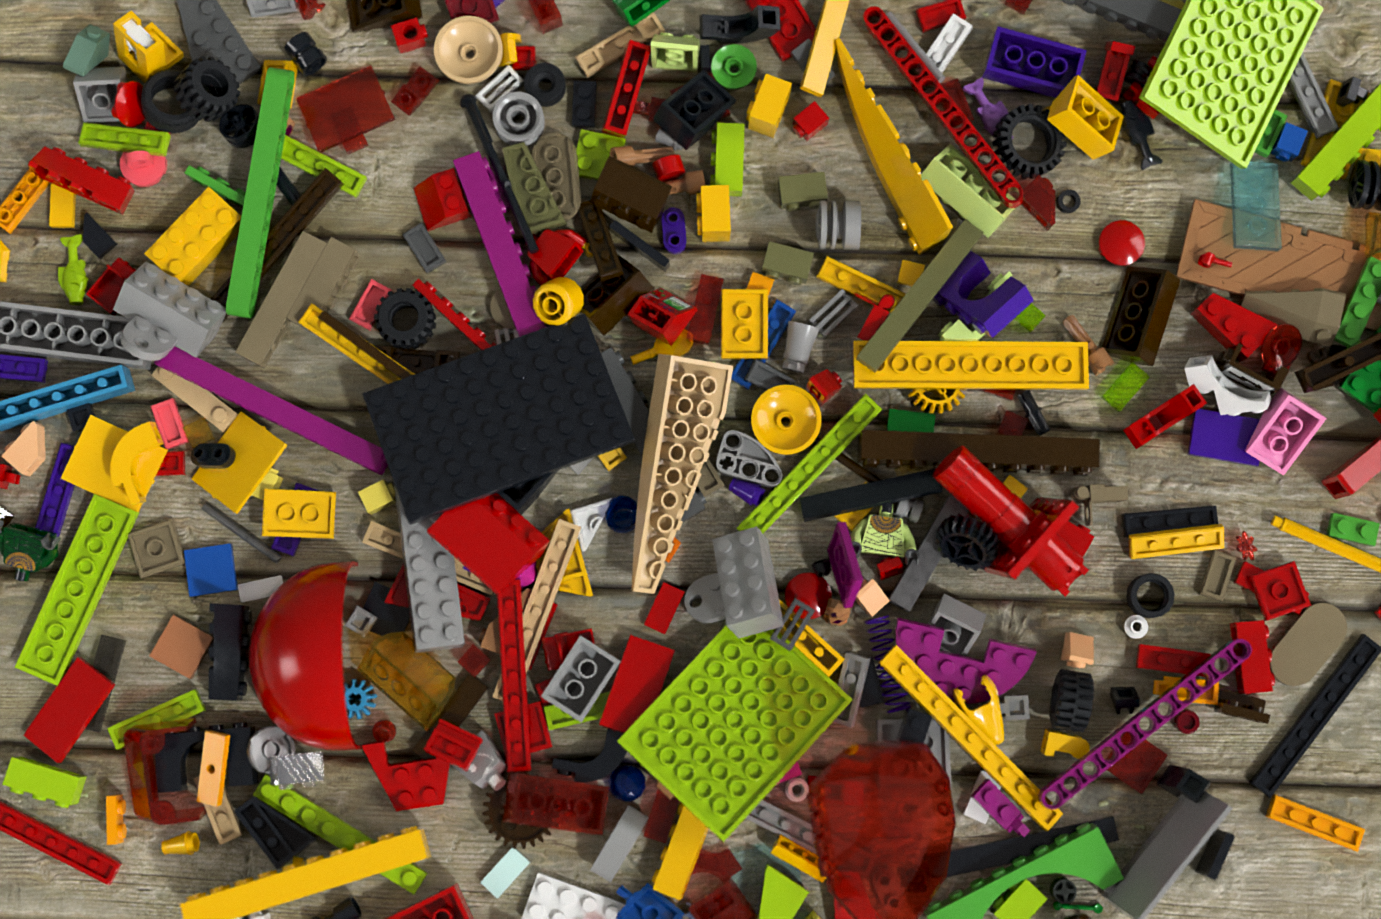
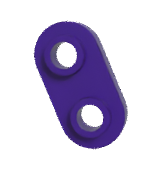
M671 207L662 214L663 243L667 252L679 254L686 248L685 217L680 209ZM675 215L678 219L675 222H671L669 217ZM678 238L679 243L674 245L671 243V239Z

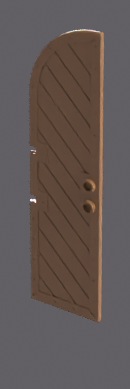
M1194 199L1176 277L1244 296L1246 291L1275 290L1277 293L1291 292V289H1299L1300 292L1314 291V288H1324L1346 294L1344 312L1367 258L1372 256L1381 261V249L1360 243L1358 250L1352 249L1353 241L1309 229L1306 236L1300 235L1302 227ZM1212 252L1215 257L1232 262V266L1230 268L1212 263L1210 268H1204L1198 265L1197 262L1202 254ZM1377 302L1364 328L1375 332L1381 325V304Z

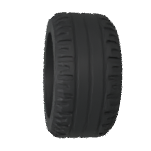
M169 69L168 71L162 70L155 73L145 82L141 92V108L146 120L156 129L162 130V132H170L171 134L183 133L193 128L199 122L195 115H188V111L178 115L166 114L160 111L152 101L158 92L164 89H174V86L177 85L175 79L181 71Z

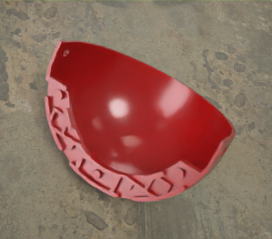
M355 561L324 563L302 570L290 577L266 601L256 620L251 637L249 654L250 673L256 695L270 719L287 735L305 745L318 749H363L362 745H357L354 742L349 726L342 656L345 586L350 568L358 566V562Z

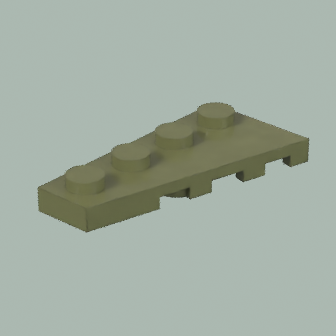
M522 142L502 148L512 190L532 234L567 225L527 145Z

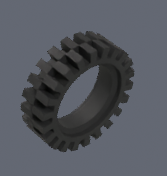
M1033 104L1021 105L1013 109L1000 119L1001 121L995 126L997 130L993 132L992 136L997 138L992 141L993 147L998 146L994 153L1001 155L1002 158L1000 160L1002 163L1005 162L1007 164L1006 168L1009 171L1014 170L1013 176L1017 177L1021 174L1022 179H1027L1028 177L1035 179L1046 174L1061 162L1060 158L1065 154V151L1062 149L1066 147L1067 142L1062 141V139L1066 136L1060 133L1059 129L1047 120L1050 110L1045 109L1041 111L1042 106L1040 105L1034 108ZM1027 122L1034 124L1043 132L1047 148L1041 160L1029 161L1016 152L1012 143V132L1018 123Z

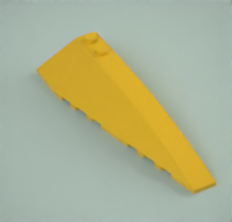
M840 38L835 39V56L859 134L877 176L899 216L897 218L899 226L903 231H907L910 237L908 242L914 251L917 250L919 255L944 243L953 226L927 179L922 181L920 167L917 162L911 163L909 160V149L903 142H898L900 138L899 133L881 104L876 106L873 91L871 88L865 89L863 75L860 70L852 68L854 61Z

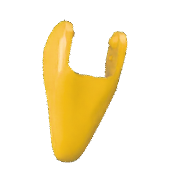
M987 675L981 676V684L986 686V691L989 692L991 698L988 703L973 710L966 707L965 699L962 698V690L958 688L953 689V698L956 706L995 745H1000L1004 741V725L998 691L994 682Z

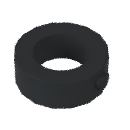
M1073 190L1063 191L1056 200V205L1062 213L1075 212L1081 203L1079 195ZM1065 196H1070L1074 199L1073 207H1066L1064 205L1063 198Z

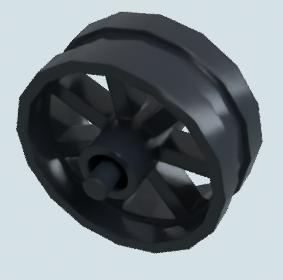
M238 104L221 117L219 122L220 132L233 147L246 148L252 146L255 141L259 114L252 106Z

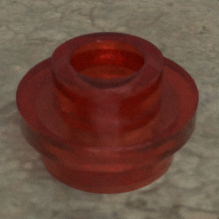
M379 720L374 724L372 732L377 741L385 740V743L394 739L397 730L392 722Z

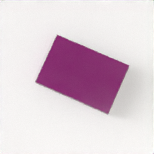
M838 522L827 553L844 608H852L863 582V577L846 522Z

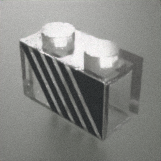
M323 752L269 756L271 785H279V790L293 789V784L302 783V787L317 786L316 781H325Z

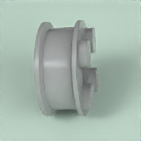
M524 92L506 94L496 103L493 110V123L496 132L509 145L524 142L528 146L534 143L544 130L545 119L542 107L530 94ZM517 115L525 117L521 123H514L513 119Z

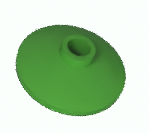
M730 44L722 47L715 53L711 63V71L714 79L721 86L728 89H740L747 86L754 79L757 71V62L753 53L748 48L742 45ZM735 66L738 68V71L733 73L730 71V68Z

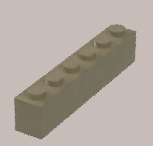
M302 231L300 236L297 235L295 237L291 253L282 260L281 271L278 276L275 275L269 285L271 289L267 296L264 295L261 298L256 316L250 318L246 334L241 336L236 343L237 350L235 353L264 369L266 368L291 322L286 317L325 249L326 242Z

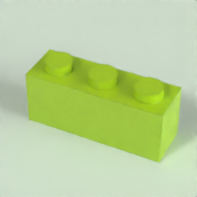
M717 123V130H712V144H716V152H711V166H715V175H711L710 185H729V196L742 197L745 124Z
M22 756L11 757L2 785L10 787L9 791L13 793L24 794V792L33 794L32 798L36 800L46 801V799H51L55 801L54 804L56 806L69 808V805L78 804L87 776Z

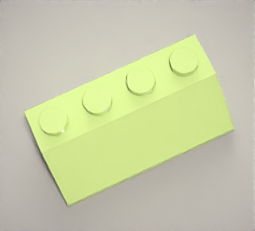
M951 144L940 152L921 174L922 181L927 179L934 192L940 196L945 204L954 208L961 218L968 220L983 231V235L988 238L1015 209L1008 208L1003 204L971 161ZM1007 193L1006 197L1009 200H1015L1014 197Z

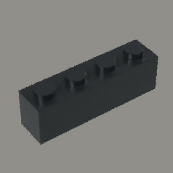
M210 603L209 612H214V619L209 623V633L214 637V642L209 647L210 660L214 661V666L209 668L208 699L240 701L243 700V696L247 693V682H244V673L248 671L249 660L246 658V648L250 647V634H247L248 625L252 622V611H249V606Z

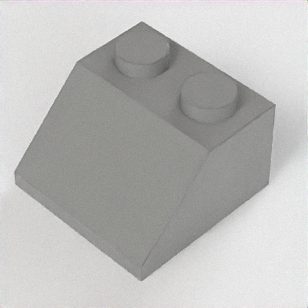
M125 67L93 68L84 77L76 74L73 84L84 123L119 121L118 118L112 116L111 110L115 105L118 84L128 82Z
M943 594L928 621L929 625L942 627L945 630L939 650L966 656L981 633L986 614Z

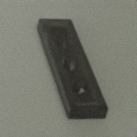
M101 634L93 667L115 683L127 640ZM112 691L85 729L101 732Z

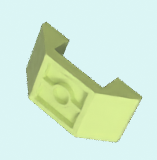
M1010 271L1005 276L1000 273L987 287L990 291L985 297L993 293L1013 274ZM958 319L954 324L950 321L938 334L940 337L938 341H979L985 333L981 335L973 326L969 330Z

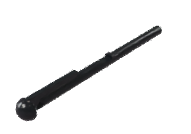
M465 94L460 99V106L467 109L531 254L539 251V248L512 190L511 182L507 179L492 145L493 140L476 104L477 99L472 94Z

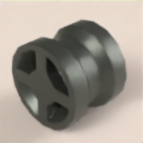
M1056 878L1050 885L1049 891L1051 896L1060 903H1071L1077 895L1076 886L1066 878Z

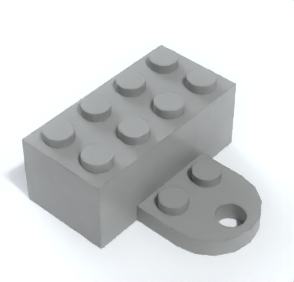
M148 262L143 263L124 281L113 308L114 311L131 320L121 334L122 346L131 355L148 361L164 358L175 346L196 358L216 337L226 315V308L220 303L211 300L198 290L187 286L176 277L168 275L157 266Z
M756 526L712 539L718 573L701 577L688 587L684 602L687 612L696 621L701 623H714L726 619L727 627L738 638L784 626L769 541ZM696 598H702L701 605L693 608V601Z

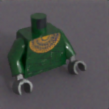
M0 520V552L5 565L16 567L14 579L29 581L30 572H37L48 567L58 557V543L61 538L57 536V533L15 522L3 528L4 522Z

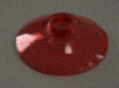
M1279 324L1272 328L1265 336L1261 346V356L1264 363L1273 369L1279 366L1287 367L1293 363L1302 347L1300 331L1291 324Z

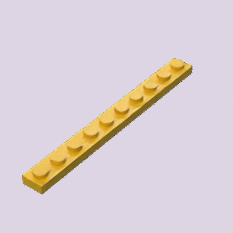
M897 645L893 646L878 663L930 716H933L932 718L1044 831H1049L1063 813L1058 808L1048 809L1041 805L1038 800L1040 790ZM1045 796L1046 803L1052 804V802Z

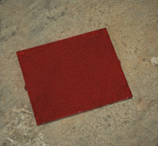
M371 65L296 98L305 118L306 127L309 128L319 153L395 120L385 97V91L382 90Z

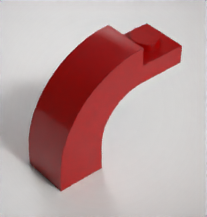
M1193 384L1123 429L1135 449H1138L1169 427L1203 407L1207 402Z

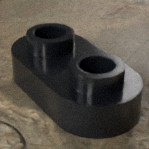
M202 443L197 445L191 453L193 464L200 468L209 469L228 468L233 464L236 457L235 450L223 443Z

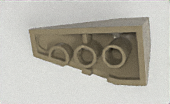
M1314 288V291L1300 292L1299 289H1291V292L1277 293L1275 290L1246 291L1240 306L1280 325L1277 329L1309 342L1331 346L1340 328L1346 294L1324 288Z

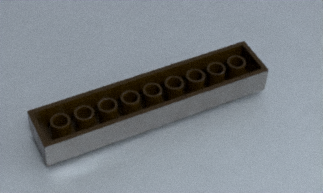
M862 430L858 435L857 463H863L865 468H877L879 464H886V468L900 469V466L910 465V469L922 470L926 466H933L934 469L953 450L962 445L990 472L1003 469V473H1017V471L1026 470L1027 474H1041L1043 471H1050L1051 475H1064V473L1072 471L1074 476H1087V473H1092L1093 470L1099 468L1100 439Z

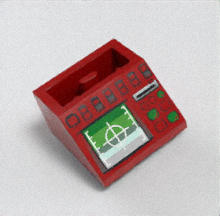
M660 288L641 295L627 315L636 327L672 346L698 309Z

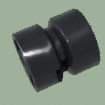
M301 32L295 35L284 47L292 61H296L298 69L304 76L316 73L327 62L326 55L321 49L316 47V42L308 32Z

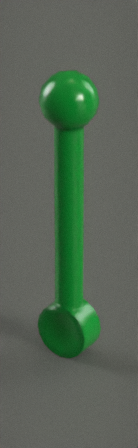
M1058 901L1053 903V908L1057 911L1061 909L1093 910L1095 913L1103 911L1102 905L1095 903L1093 906L1062 904Z

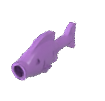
M981 77L974 83L964 86L962 90L976 97L981 106L976 112L982 118L983 128L993 136V132L997 130L995 126L1009 112L1001 101L995 105L988 101L982 91L984 81Z

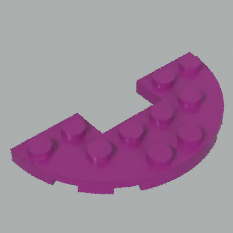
M897 617L895 630L896 645L953 703H955L953 698V689L955 688L962 690V698L965 699V704L990 700L991 696L986 691V686L981 684V676L987 675L994 682L998 696L1007 692L1023 678L1037 652L1035 648L990 638L983 660L939 650L945 631L944 628Z

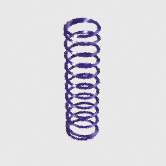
M888 615L864 622L865 624L883 623L867 630L868 633L885 632L869 639L870 642L888 641L873 647L872 651L890 650L892 648L876 649L893 642L894 638L874 640L893 631L892 629L874 630L890 623L889 620H881L888 618ZM887 652L875 656L873 659L881 660L882 658L878 657L886 655ZM880 664L876 666L877 669H884L880 667ZM887 671L878 675L879 678H892L891 675L883 676L888 673ZM895 679L888 680L880 685L881 687L898 686L882 694L883 696H898L885 702V705L888 706L900 705L890 709L887 713L898 712L912 707L907 706L911 703L909 701L889 703L909 694L907 692L887 694L902 688L900 684L885 685L895 681Z

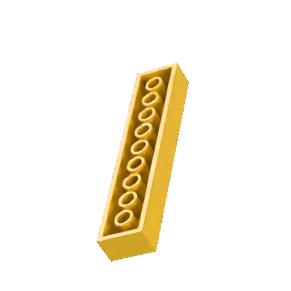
M412 826L400 830L401 835L396 837L394 833L377 837V843L371 844V841H364L354 844V850L348 851L347 848H342L329 852V858L324 859V855H319L306 859L307 864L301 866L300 862L284 866L281 873H277V870H271L258 874L259 879L255 881L253 877L236 881L233 888H230V885H223L210 889V895H206V892L188 896L186 897L187 902L180 904L183 919H236L430 858L432 856L424 829H418L417 826Z

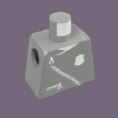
M481 730L476 736L482 738L483 743L480 745L468 771L454 765L452 766L481 789L490 785L497 791L506 783L500 774L507 768V764L491 736Z

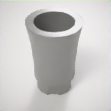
M788 321L787 339L783 354V369L804 373L805 365L808 364L814 341L820 330L819 328Z

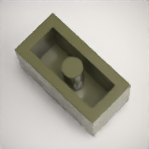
M825 172L781 176L778 178L781 209H786L789 212L798 211L800 207L809 206L810 209H818L820 200H828Z
M769 241L761 273H765L766 277L778 280L779 277L788 279L787 282L793 285L806 284L814 253Z

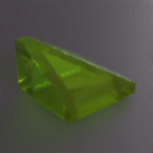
M1031 303L1014 319L1031 333L1046 315Z

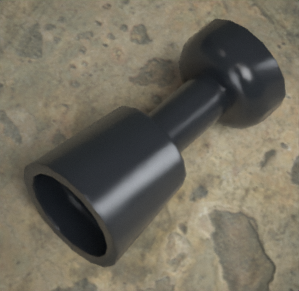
M350 896L333 908V914L323 919H358L362 917V913L355 898ZM315 916V917H313V918H311V919H320V918L317 917V916Z

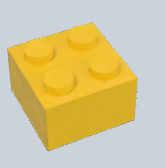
M765 74L764 80L759 79L755 89V101H750L746 112V121H749L748 129L774 138L790 98L792 83L769 74Z
M729 185L701 186V193H696L697 213H701V216H697V234L702 235V242L730 241Z

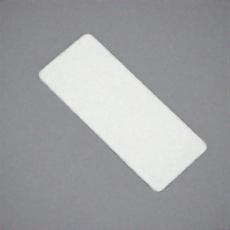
M279 575L238 584L240 601L243 603L270 597L283 583L282 576Z

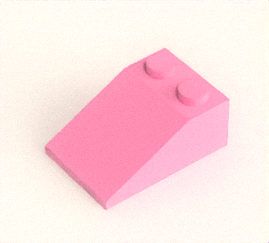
M1281 387L1272 398L1268 409L1263 412L1245 452L1284 475L1327 418L1317 409Z

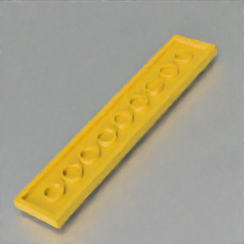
M853 341V389H1089L1088 342L900 341L876 373H874L856 360L869 341Z

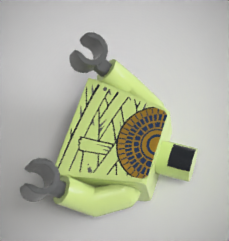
M894 504L881 505L879 515H869L868 518L862 519L851 533V541L857 558L860 553L888 557L899 556V558L905 556L906 565H908L910 558L915 559L916 564H919L920 554L916 550L915 539L908 525L903 523V519L893 517Z

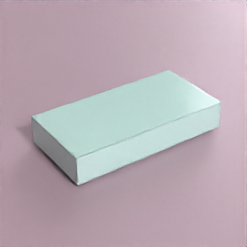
M511 848L480 883L498 899L529 865L530 861L516 848Z

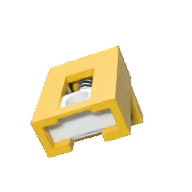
M132 10L113 23L118 58L144 83L155 73L169 69L184 58V53L153 22L142 28L141 19Z

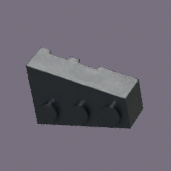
M254 796L234 810V813L276 869L283 867L318 840Z

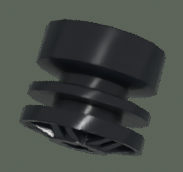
M1358 160L1355 163L1348 186V199L1352 208L1369 210L1374 206L1376 210L1381 211V164L1378 165L1376 161Z

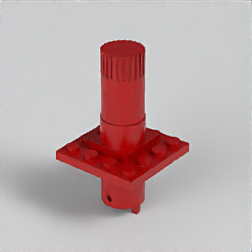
M963 445L953 450L933 473V477L966 509L977 517L979 521H986V526L993 527V532L998 534L997 539L1000 541L999 553L994 562L984 569L985 572L1015 580L1027 567L1052 591L1058 590L1066 597L1070 592L1068 588L1074 580L1089 571L1083 565L1084 558L1057 533L1079 508L1072 500L1040 497V499L1036 498L1028 506Z

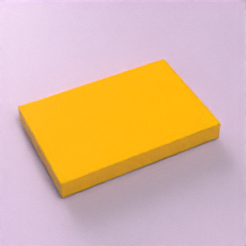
M722 289L721 359H768V289Z
M264 488L261 536L334 539L336 492Z

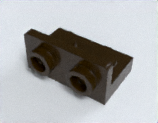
M1219 689L1218 705H1215L1214 712L1264 724H1269L1270 714L1264 713L1266 704L1264 699Z

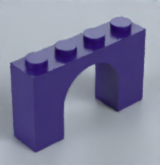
M970 251L933 298V301L938 306L944 305L950 314H957L966 325L972 324L974 329L981 335L985 333L993 338L1034 300L1026 285L1012 276L987 297L979 300H967L970 292L991 274L983 258Z

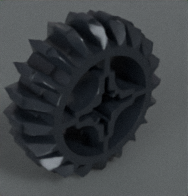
M960 513L956 516L950 515L949 518H945L936 531L935 544L938 546L937 550L943 553L942 557L948 558L950 560L949 563L954 562L958 567H965L966 570L972 568L974 571H977L979 568L984 570L994 562L999 553L1000 541L997 539L998 534L993 532V527L986 526V521L981 522L977 517L971 518L969 514L965 517Z

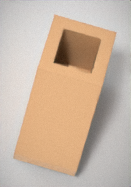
M35 421L26 424L21 429V435L5 447V453L2 455L22 475L29 477L46 459L44 426Z
M866 579L863 580L855 599L869 617H873L890 601L874 579L868 582Z
M1066 632L1060 660L1067 661L1066 666L1085 669L1086 665H1093L1094 637Z

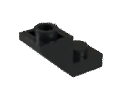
M1169 765L1157 782L1159 787L1175 797H1178L1181 793L1195 803L1199 802L1211 785L1209 780L1193 770Z

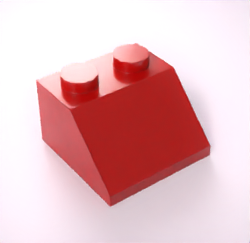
M454 168L433 174L413 188L427 231L471 217Z

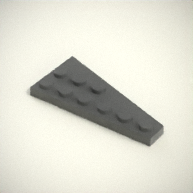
M177 0L192 61L204 56L206 58L214 57L215 61L221 60L225 67L228 65L231 68L230 72L232 74L235 73L237 77L235 81L239 82V85L263 70L217 0ZM202 83L203 88L213 96L211 90Z

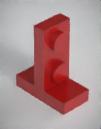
M1115 41L1106 42L1104 49L1106 54L1096 91L1103 98L1119 100L1130 56L1134 54L1136 46Z

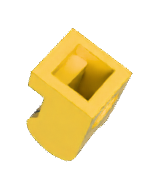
M1045 729L1040 752L1054 757L1055 751H1060L1080 759L1090 751V746L1085 739L1078 735Z

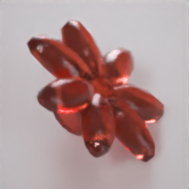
M1242 531V537L1236 536L1239 542L1236 550L1242 552L1243 560H1246L1248 557L1250 560H1254L1253 552L1258 550L1256 546L1251 545L1254 542V537L1248 538L1247 533Z

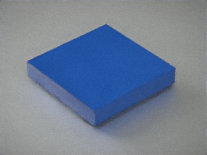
M231 543L184 550L189 597L238 590L233 546Z

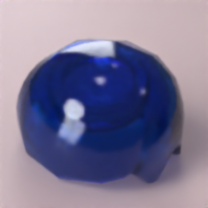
M623 495L612 498L609 501V507L605 512V519L608 527L615 533L626 534L635 529L636 501L630 496Z
M632 765L622 766L612 772L608 780L609 791L615 799L622 802L634 801L642 796L646 788V777L637 767Z

